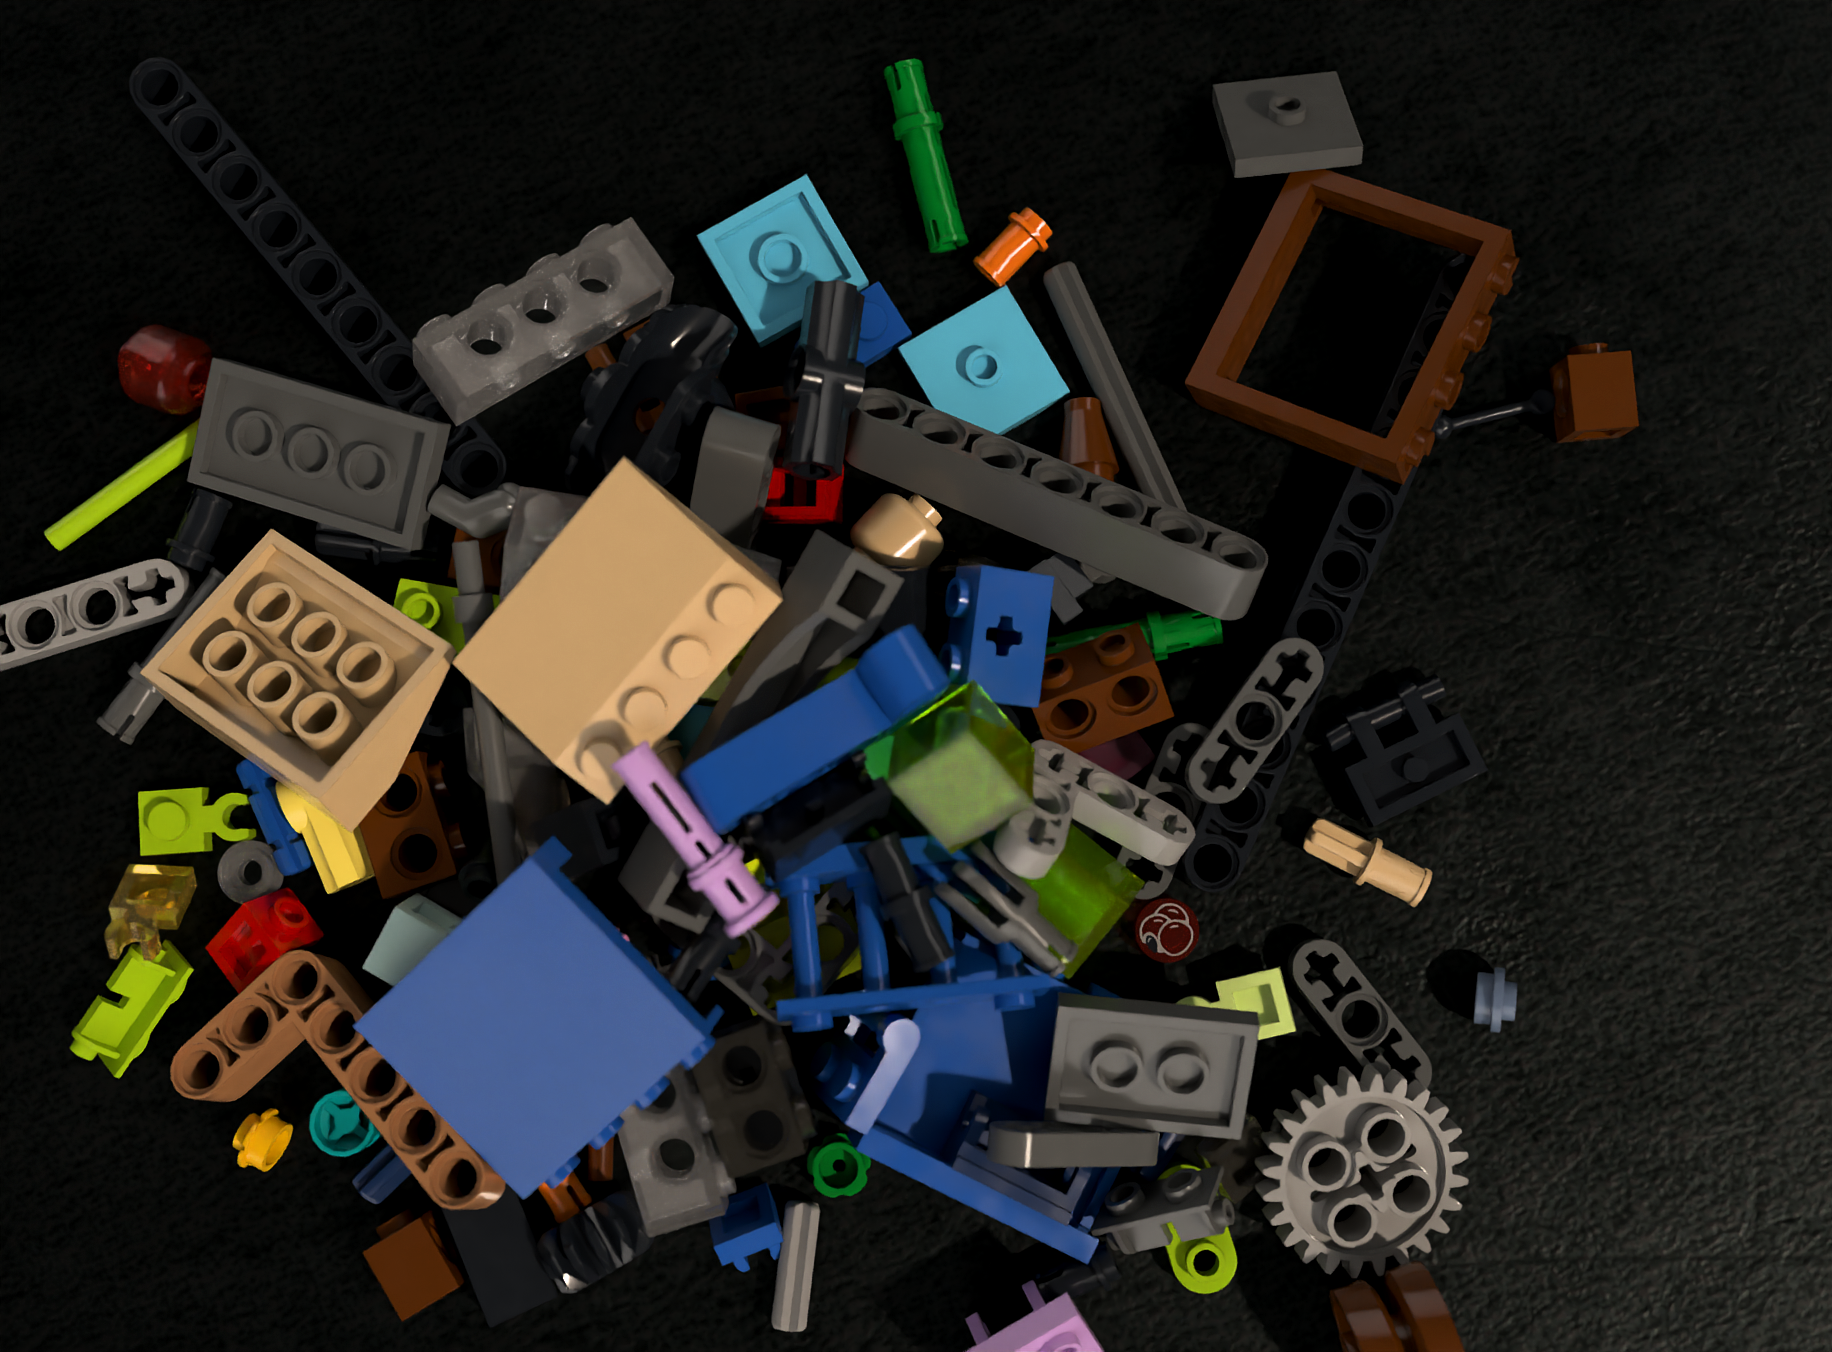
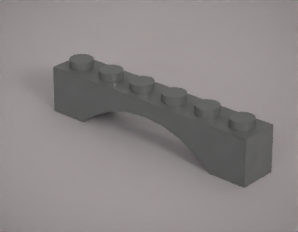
M816 529L781 591L783 600L763 622L674 779L688 794L678 777L689 766L811 694L822 679L847 655L867 642L873 635L904 579ZM664 796L662 802L686 832L688 826ZM651 819L617 880L646 912L701 934L715 910V906L702 890L694 891L688 884L690 879L686 875L691 869ZM738 827L719 836L724 844L731 841L733 845H739L741 834L738 831ZM696 841L695 844L703 856H708V852L701 843ZM728 879L725 880L727 887L730 884Z

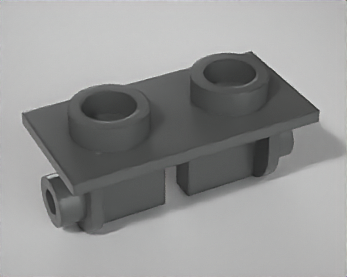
M1222 1165L1198 1171L1193 1168H1186L1171 1174L1167 1178L1143 1184L1126 1182L1120 1184L1105 1196L1091 1228V1233L1093 1236L1106 1234L1110 1247L1114 1251L1122 1250L1126 1255L1170 1245L1173 1235L1167 1225L1169 1222H1172L1182 1242L1223 1234L1226 1226L1233 1225L1235 1222V1212L1232 1203L1227 1198L1219 1199L1217 1195V1190L1225 1170Z

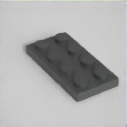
M212 358L187 482L407 550H423L431 516L428 512V505L437 489L451 424L230 359Z

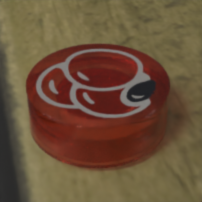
M1158 898L1146 903L1139 910L1133 924V935L1137 946L1146 956L1159 962L1172 963L1184 959L1193 951L1199 938V923L1194 912L1185 903L1171 898Z

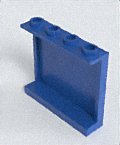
M554 835L353 1026L523 1200L543 1182L551 1189L558 1186L580 1163L581 1159L576 1153L587 1143L595 1150H598L610 1140L625 1123L620 1114L632 1103L640 1110L645 1109L669 1085L670 1080L665 1074L675 1065L680 1063L686 1070L694 1066L716 1043V1040L709 1033L724 1012L716 1005L701 1017L567 879L559 868L572 854Z
M954 926L952 932L956 953L958 983L998 979L994 943L990 942L976 928L970 934ZM1030 960L1029 964L1023 961L1025 976L1044 974L1042 969L1032 960ZM1065 969L1057 976L1050 978L1051 988L1043 996H1034L1035 1007L1015 1011H995L994 1001L911 1009L908 1018L920 1030L918 1048L868 1134L865 1135L853 1128L850 1129L847 1137L855 1150L1088 1264L1100 1241L1096 1236L1092 1235L1090 1228L1121 1167H1093L1088 1182L1072 1211L1073 1216L1068 1226H1065L951 1169L940 1152L973 1089L1035 1121H1045L1043 1117V1104L1058 992L1111 998L1122 997L1091 981L1086 991L1083 992L1064 982L1069 970ZM929 974V976H928V978H927V980H926L924 986H930V985H931L930 974Z

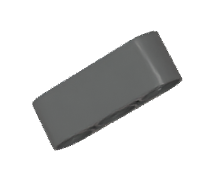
M716 406L709 418L702 439L689 510L753 561L779 445L781 426Z

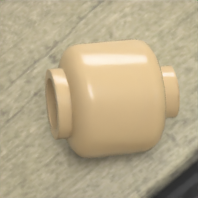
M885 493L853 525L850 531V538L855 546L853 550L879 565L929 566L943 550L944 541L940 532L936 529L942 517L924 498L916 493L908 501L900 495Z

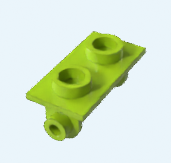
M145 937L140 945L132 944L127 954L106 983L111 991L119 993L123 997L119 1003L99 995L96 997L79 1024L71 1032L75 1040L71 1044L70 1049L76 1055L92 1061L98 1054L112 1075L120 1079L133 1058H136L143 1052L149 1041L150 1033L170 1004L177 1001L182 995L187 979L194 970L171 941L165 939L161 944L152 938Z

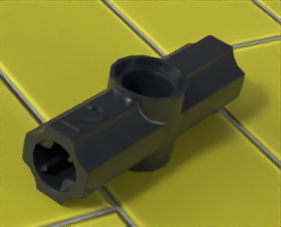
M815 280L807 287L799 345L793 350L788 360L783 378V396L786 400L791 401L782 467L787 469L791 476L807 481H833L842 475L849 416L855 411L865 384V366L861 361L856 360L865 296L858 292L856 285L841 280L824 282Z

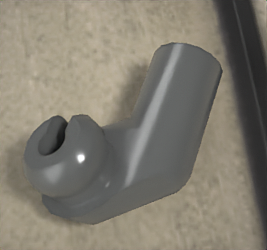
M512 482L499 485L497 490H492L474 499H470L442 484L433 494L428 505V512L472 537L485 539L515 527L522 520L523 513L529 506V498L521 486Z

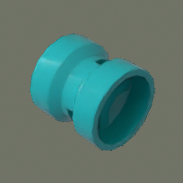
M345 1088L325 1095L316 1103L310 1115L309 1129L313 1141L322 1151L332 1156L346 1157L358 1153L364 1148L373 1145L382 1137L381 1133ZM360 1113L363 1115V1124H361L362 1118Z

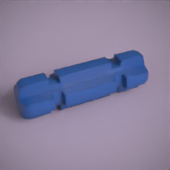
M248 759L240 762L236 767V772L243 788H249L253 794L248 799L268 845L273 844L277 849L272 855L280 873L288 876L309 869L315 863L305 840L301 839L300 834L291 827L281 809L275 789L276 779Z

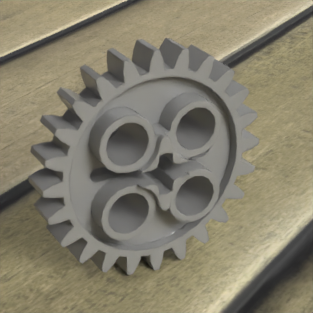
M1366 1064L1360 1081H1357L1355 1076L1345 1066L1339 1067L1338 1083L1332 1087L1319 1074L1314 1076L1316 1095L1311 1098L1294 1089L1291 1093L1298 1109L1293 1114L1280 1109H1275L1273 1112L1283 1126L1281 1133L1262 1132L1261 1134L1262 1140L1273 1151V1155L1255 1158L1256 1166L1263 1175L1269 1177L1255 1184L1256 1190L1262 1199L1269 1202L1262 1211L1272 1226L1279 1225L1275 1232L1284 1245L1289 1247L1295 1244L1294 1250L1306 1264L1317 1256L1318 1263L1328 1274H1331L1341 1261L1342 1266L1351 1278L1358 1277L1363 1261H1367L1378 1276L1384 1275L1386 1257L1393 1255L1401 1265L1408 1263L1407 1248L1413 1244L1420 1250L1429 1253L1432 1249L1425 1236L1431 1228L1446 1234L1450 1230L1440 1217L1442 1210H1461L1463 1206L1450 1193V1188L1467 1185L1469 1181L1458 1168L1453 1166L1469 1157L1466 1150L1457 1142H1453L1462 1131L1450 1118H1445L1449 1109L1436 1096L1429 1098L1430 1091L1419 1081L1414 1080L1407 1086V1079L1395 1069H1391L1383 1080L1381 1074L1370 1064ZM1389 1119L1384 1133L1376 1138L1367 1139L1372 1125L1379 1120ZM1410 1144H1412V1149H1411V1151H1409V1152L1406 1153V1151L1408 1150ZM1331 1148L1330 1155L1324 1163L1316 1167H1308L1314 1153L1320 1149ZM1361 1167H1363L1364 1174L1360 1175L1359 1169ZM1413 1175L1412 1182L1406 1190L1393 1194V1189L1399 1180ZM1317 1190L1314 1198H1310L1311 1193ZM1356 1204L1355 1210L1349 1218L1341 1222H1334L1339 1210L1347 1205Z

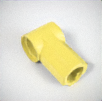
M279 781L276 782L275 789L281 809L291 827L297 833L303 834L327 894H333L353 887L375 876L359 824L352 832H349Z

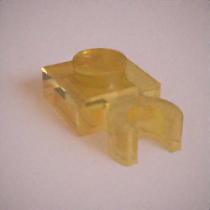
M129 864L108 907L112 922L106 928L104 937L110 959H118L122 949L132 942H140L145 961H152L157 957L161 950L158 930H178L195 892L197 884L193 867Z

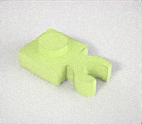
M1280 966L1217 981L1216 987L1220 998L1218 1001L1211 1002L1205 997L1192 995L1176 1003L1257 1012L1260 1023L1258 1040L1296 1031Z

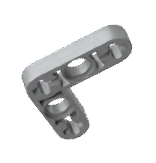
M1040 739L1032 743L1014 771L994 839V851L1005 867L1015 874L1025 878L1038 879L1045 876L1063 850L1071 818L1160 865L1170 866L1176 864L1196 835L1191 821L1174 806L1062 745L1050 740ZM1029 837L1034 838L1032 843L1028 841Z

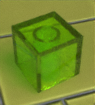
M973 679L894 732L887 785L940 843L953 854L1033 803L1035 749Z
M1072 823L1069 825L1063 850L1045 876L1038 879L1020 876L1037 891L1039 895L1037 901L1039 904L1038 911L1067 938L1072 939L1078 945V952L1072 962L1063 955H1059L1052 947H1047L1048 951L1067 967L1061 973L1068 979L1077 971L1145 884L1143 880Z

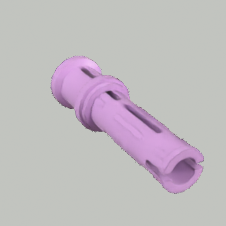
M645 739L614 762L611 768L614 772L617 771L630 791L650 815L652 821L659 827L691 869L686 875L690 879L688 884L694 891L702 890L727 922L724 931L729 938H733L762 919L778 904L780 899L774 891L765 892L741 861L744 852L739 845H733L731 841L724 844L719 836L714 833L688 794L649 747V742ZM652 782L656 784L688 826L686 832L652 789ZM696 841L701 843L708 852V856H703L695 844ZM726 879L729 880L742 897L743 902L741 904L725 884Z

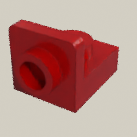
M284 888L243 903L205 948L238 994H240L279 957L289 951L304 950L316 945L324 934L294 892L289 888Z

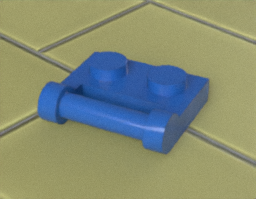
M863 984L851 986L844 994L864 992ZM890 1011L845 1015L830 1041L823 1043L815 1052L809 1067L810 1076L805 1084L844 1124L867 1135L918 1048L920 1030L907 1016L899 1013L892 1014ZM871 1031L876 1034V1039L880 1046L876 1054L864 1044Z

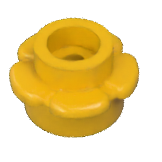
M270 1108L263 1112L261 1116L252 1113L240 1125L233 1140V1148L239 1150L237 1163L240 1167L246 1168L247 1165L266 1172L277 1163L291 1139L293 1126L277 1116L279 1113L277 1109Z

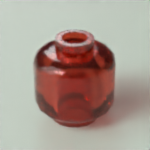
M152 324L139 329L121 348L118 356L119 380L124 393L133 401L168 414L185 415L203 405L211 362L214 357L211 348L202 339L166 326Z

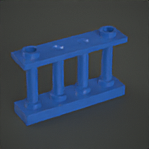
M997 830L900 839L921 885L929 884L934 894V897L929 899V902L950 947L953 949L954 941L950 906L934 892V888L941 880L945 883L953 880V872L950 869L960 859L974 870H979V874L1002 895L1007 893L1010 888L968 850L979 839L995 853L994 839ZM1029 837L1028 841L1032 843L1033 838ZM870 842L839 844L777 884L773 883L764 870L765 885L769 889H779L780 897L787 898L796 999L776 1001L777 1022L792 1021V1031L794 1032L832 1028V1017L985 1001H994L995 1011L1023 1010L1035 1007L1034 996H1043L1051 988L1050 974L1025 976L1022 951L1009 941L1006 943H994L998 979L958 983L956 959L953 956L930 968V986L891 989L884 918L879 908L882 905V898L863 855H860L858 848ZM846 882L847 891L854 892L864 992L823 996L814 895L820 893L821 884Z

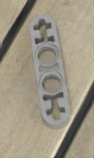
M150 559L0 605V636L7 634L12 643L0 642V671L178 616L194 595V581L190 573L182 566L163 559ZM159 574L161 577L175 582V588L166 591V603L153 597L133 600L130 592L125 587V583L128 582V589L139 593L153 589L157 586L158 580L156 576ZM101 590H108L116 601L114 616L102 625H94L86 615L87 601L92 594ZM134 606H135L136 609L138 610V613H136V614H134V613H135ZM38 609H47L55 620L54 632L47 641L34 644L26 635L25 624L27 618Z

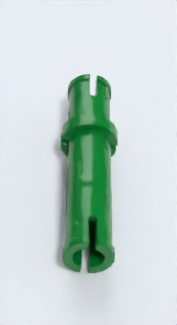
M919 59L899 61L894 63L897 72H895L893 66H888L883 70L897 120L893 124L895 139L897 141L901 140L903 143L925 226L929 252L941 253L956 249L954 242H957V246H964L968 243V237L965 234L939 134V131L943 129L941 115L939 112L935 113L933 111L923 73L922 61Z
M1195 609L1161 615L1158 610L1145 612V618L1129 622L1073 631L1052 637L1048 636L1045 655L1064 651L1098 638L1105 632L1119 630L1138 622L1155 661L1168 659L1167 653L1199 646L1223 644V631L1220 619Z

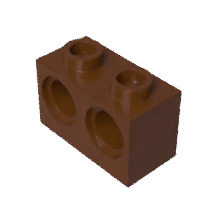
M1138 622L1119 630L1105 632L1098 638L1064 651L1045 655L1039 708H1032L1044 740H1050L1075 753H1079L1174 717L1155 659Z
M422 751L409 753L398 773L396 780L401 776L408 775L417 786L416 800L408 809L401 811L394 805L391 798L392 784L359 823L382 899L399 898L429 888L439 882L458 878L460 868L466 862V859L471 858L473 847L467 829L462 821L454 823L446 799L454 795L450 775L442 760L434 762L432 753ZM423 835L429 837L437 848L436 861L425 872L417 869L410 857L413 843Z

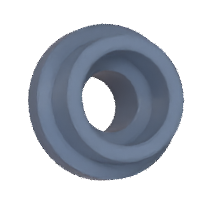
M1495 967L1494 973L1478 972L1474 1023L1490 1025V1032L1500 1033L1501 1020H1515L1517 982L1505 981V968Z

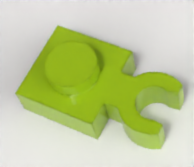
M199 787L138 792L141 856L213 851L212 833H216L227 841H248L255 838L256 829H237L230 820L231 812L235 807L251 805L248 799L251 795L229 793L223 795L214 805H211L210 788Z

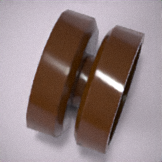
M1418 1260L1385 1270L1382 1290L1386 1307L1376 1290L1361 1279L1330 1290V1302L1343 1352H1464L1446 1304L1430 1273L1423 1263Z

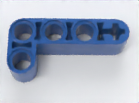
M914 624L904 626L871 647L862 656L854 669L705 755L684 770L678 778L716 835L721 836L741 825L742 819L752 812H763L846 761V756L857 749L864 751L914 721L938 701L951 684V680Z

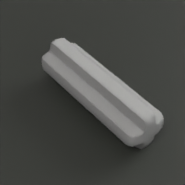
M789 1200L785 1204L782 1227L784 1241L781 1242L772 1311L773 1328L782 1331L799 1332L804 1331L807 1326L820 1216L818 1204L807 1200Z

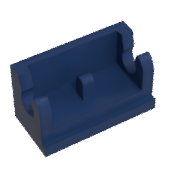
M973 1089L940 1152L941 1156L951 1169L1068 1226L1073 1216L1072 1211L1088 1182L1093 1167L1027 1168L1002 1165L986 1159L989 1124L991 1122L1035 1120Z

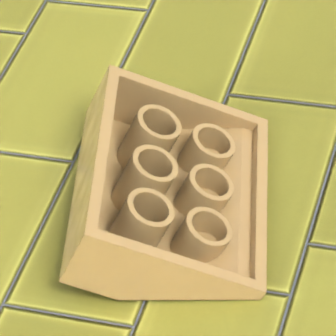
M623 456L453 659L452 663L556 766L608 805L626 784L617 771L614 772L611 765L645 739L649 742V747L653 751L781 603L783 600L781 587L775 579Z
M271 528L142 669L140 674L176 709L346 830L352 832L395 782L457 651L451 644Z

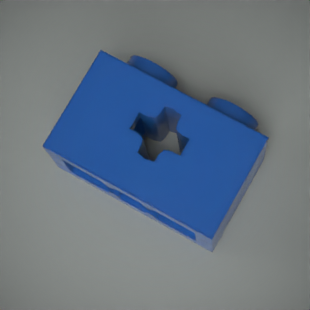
M985 565L956 567V576L950 581L945 596V610L950 617L948 641L943 645L938 656V662L951 680V684L941 697L1039 708L1054 576ZM987 629L996 632L995 643L986 640Z

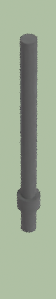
M478 540L452 543L458 596L452 597L455 623H462L465 645L494 612L492 592L485 593ZM470 681L497 887H499L522 865L502 714Z

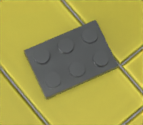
M1058 992L1043 1104L1044 1120L1241 1140L1260 1029L1258 1013Z

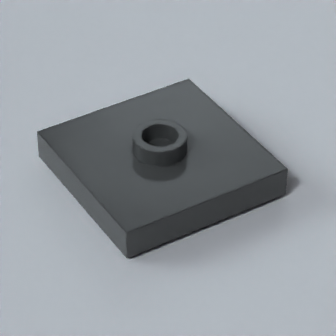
M1336 71L1213 84L1212 104L1234 178L1354 166L1362 163L1363 143Z

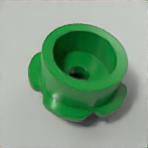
M845 1133L827 1135L823 1139V1144L812 1148L807 1159V1169L814 1176L813 1183L815 1188L823 1195L832 1198L844 1194L852 1196L861 1191L868 1179L866 1170L871 1166V1158L856 1151ZM838 1159L843 1160L846 1165L843 1171H836L833 1168L834 1161Z

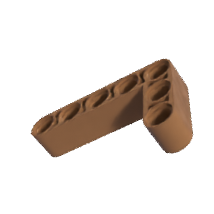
M304 950L289 951L282 955L187 1041L173 1058L170 1068L171 1081L180 1094L196 1100L230 1102L245 1095L306 1039L431 1198L440 1206L464 1210L487 1208L497 1202L504 1192L506 1182L397 1071L393 1088L385 1095L379 1088V1077L381 1071L389 1063L357 1030L351 1042L344 1046L340 1031L345 1020L353 1015L357 1023L376 1004L348 969L337 959ZM315 968L318 977L316 988L306 997L303 992V981L307 973ZM266 1012L269 1026L267 1033L258 1041L255 1036L256 1022ZM217 1058L220 1071L217 1079L210 1086L207 1080V1070L212 1060ZM430 1111L436 1120V1131L431 1141L424 1145L418 1136V1126L422 1117ZM470 1161L476 1169L477 1182L472 1192L465 1196L458 1187L457 1177L462 1166Z

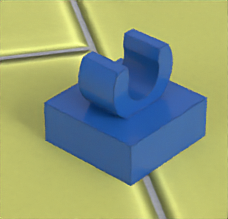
M767 1182L706 1206L713 1247L723 1266L734 1262L735 1267L739 1271L746 1272L750 1270L748 1256L766 1248L770 1250L774 1260L780 1257L781 1242L784 1239L776 1202Z

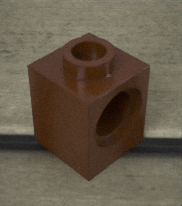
M1606 343L1579 345L1570 348L1569 355L1549 369L1551 392L1556 398V404L1553 408L1556 443L1620 438L1639 426L1631 350L1609 352L1608 344Z
M410 1207L375 1228L381 1240L363 1252L401 1321L406 1320L457 1289L469 1278L458 1248L435 1207L417 1218Z

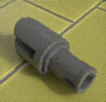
M977 839L968 850L994 875L1002 880L1010 890L1002 895L985 878L959 859L950 870L992 908L988 915L985 917L971 902L943 880L934 888V892L990 942L998 944L1011 941L1036 963L1044 974H1050V978L1057 976L1067 967L1051 954L1047 947H1052L1059 955H1063L1072 962L1078 952L1077 943L1067 938L1038 911L1039 904L1037 901L1039 895L1037 891L1019 875L1005 867L997 855Z

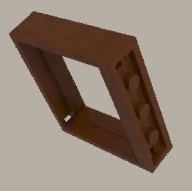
M1326 169L1290 172L1185 381V385L1198 406L1404 485L1412 467H1418L1423 456H1429L1435 439V432L1431 431L1440 410H1450L1460 393L1464 378L1460 370L1469 352L1478 353L1486 341L1492 323V316L1488 315L1497 295H1507L1513 286L1512 275L1520 259L1515 256L1511 230ZM1324 206L1476 257L1386 439L1236 383Z

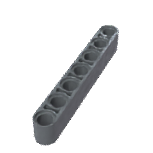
M873 387L863 389L860 401L855 411L850 415L844 459L859 470L1209 616L1222 620H1237L1243 618L1248 612L1267 567L1268 555L1258 542L1247 536L891 390Z

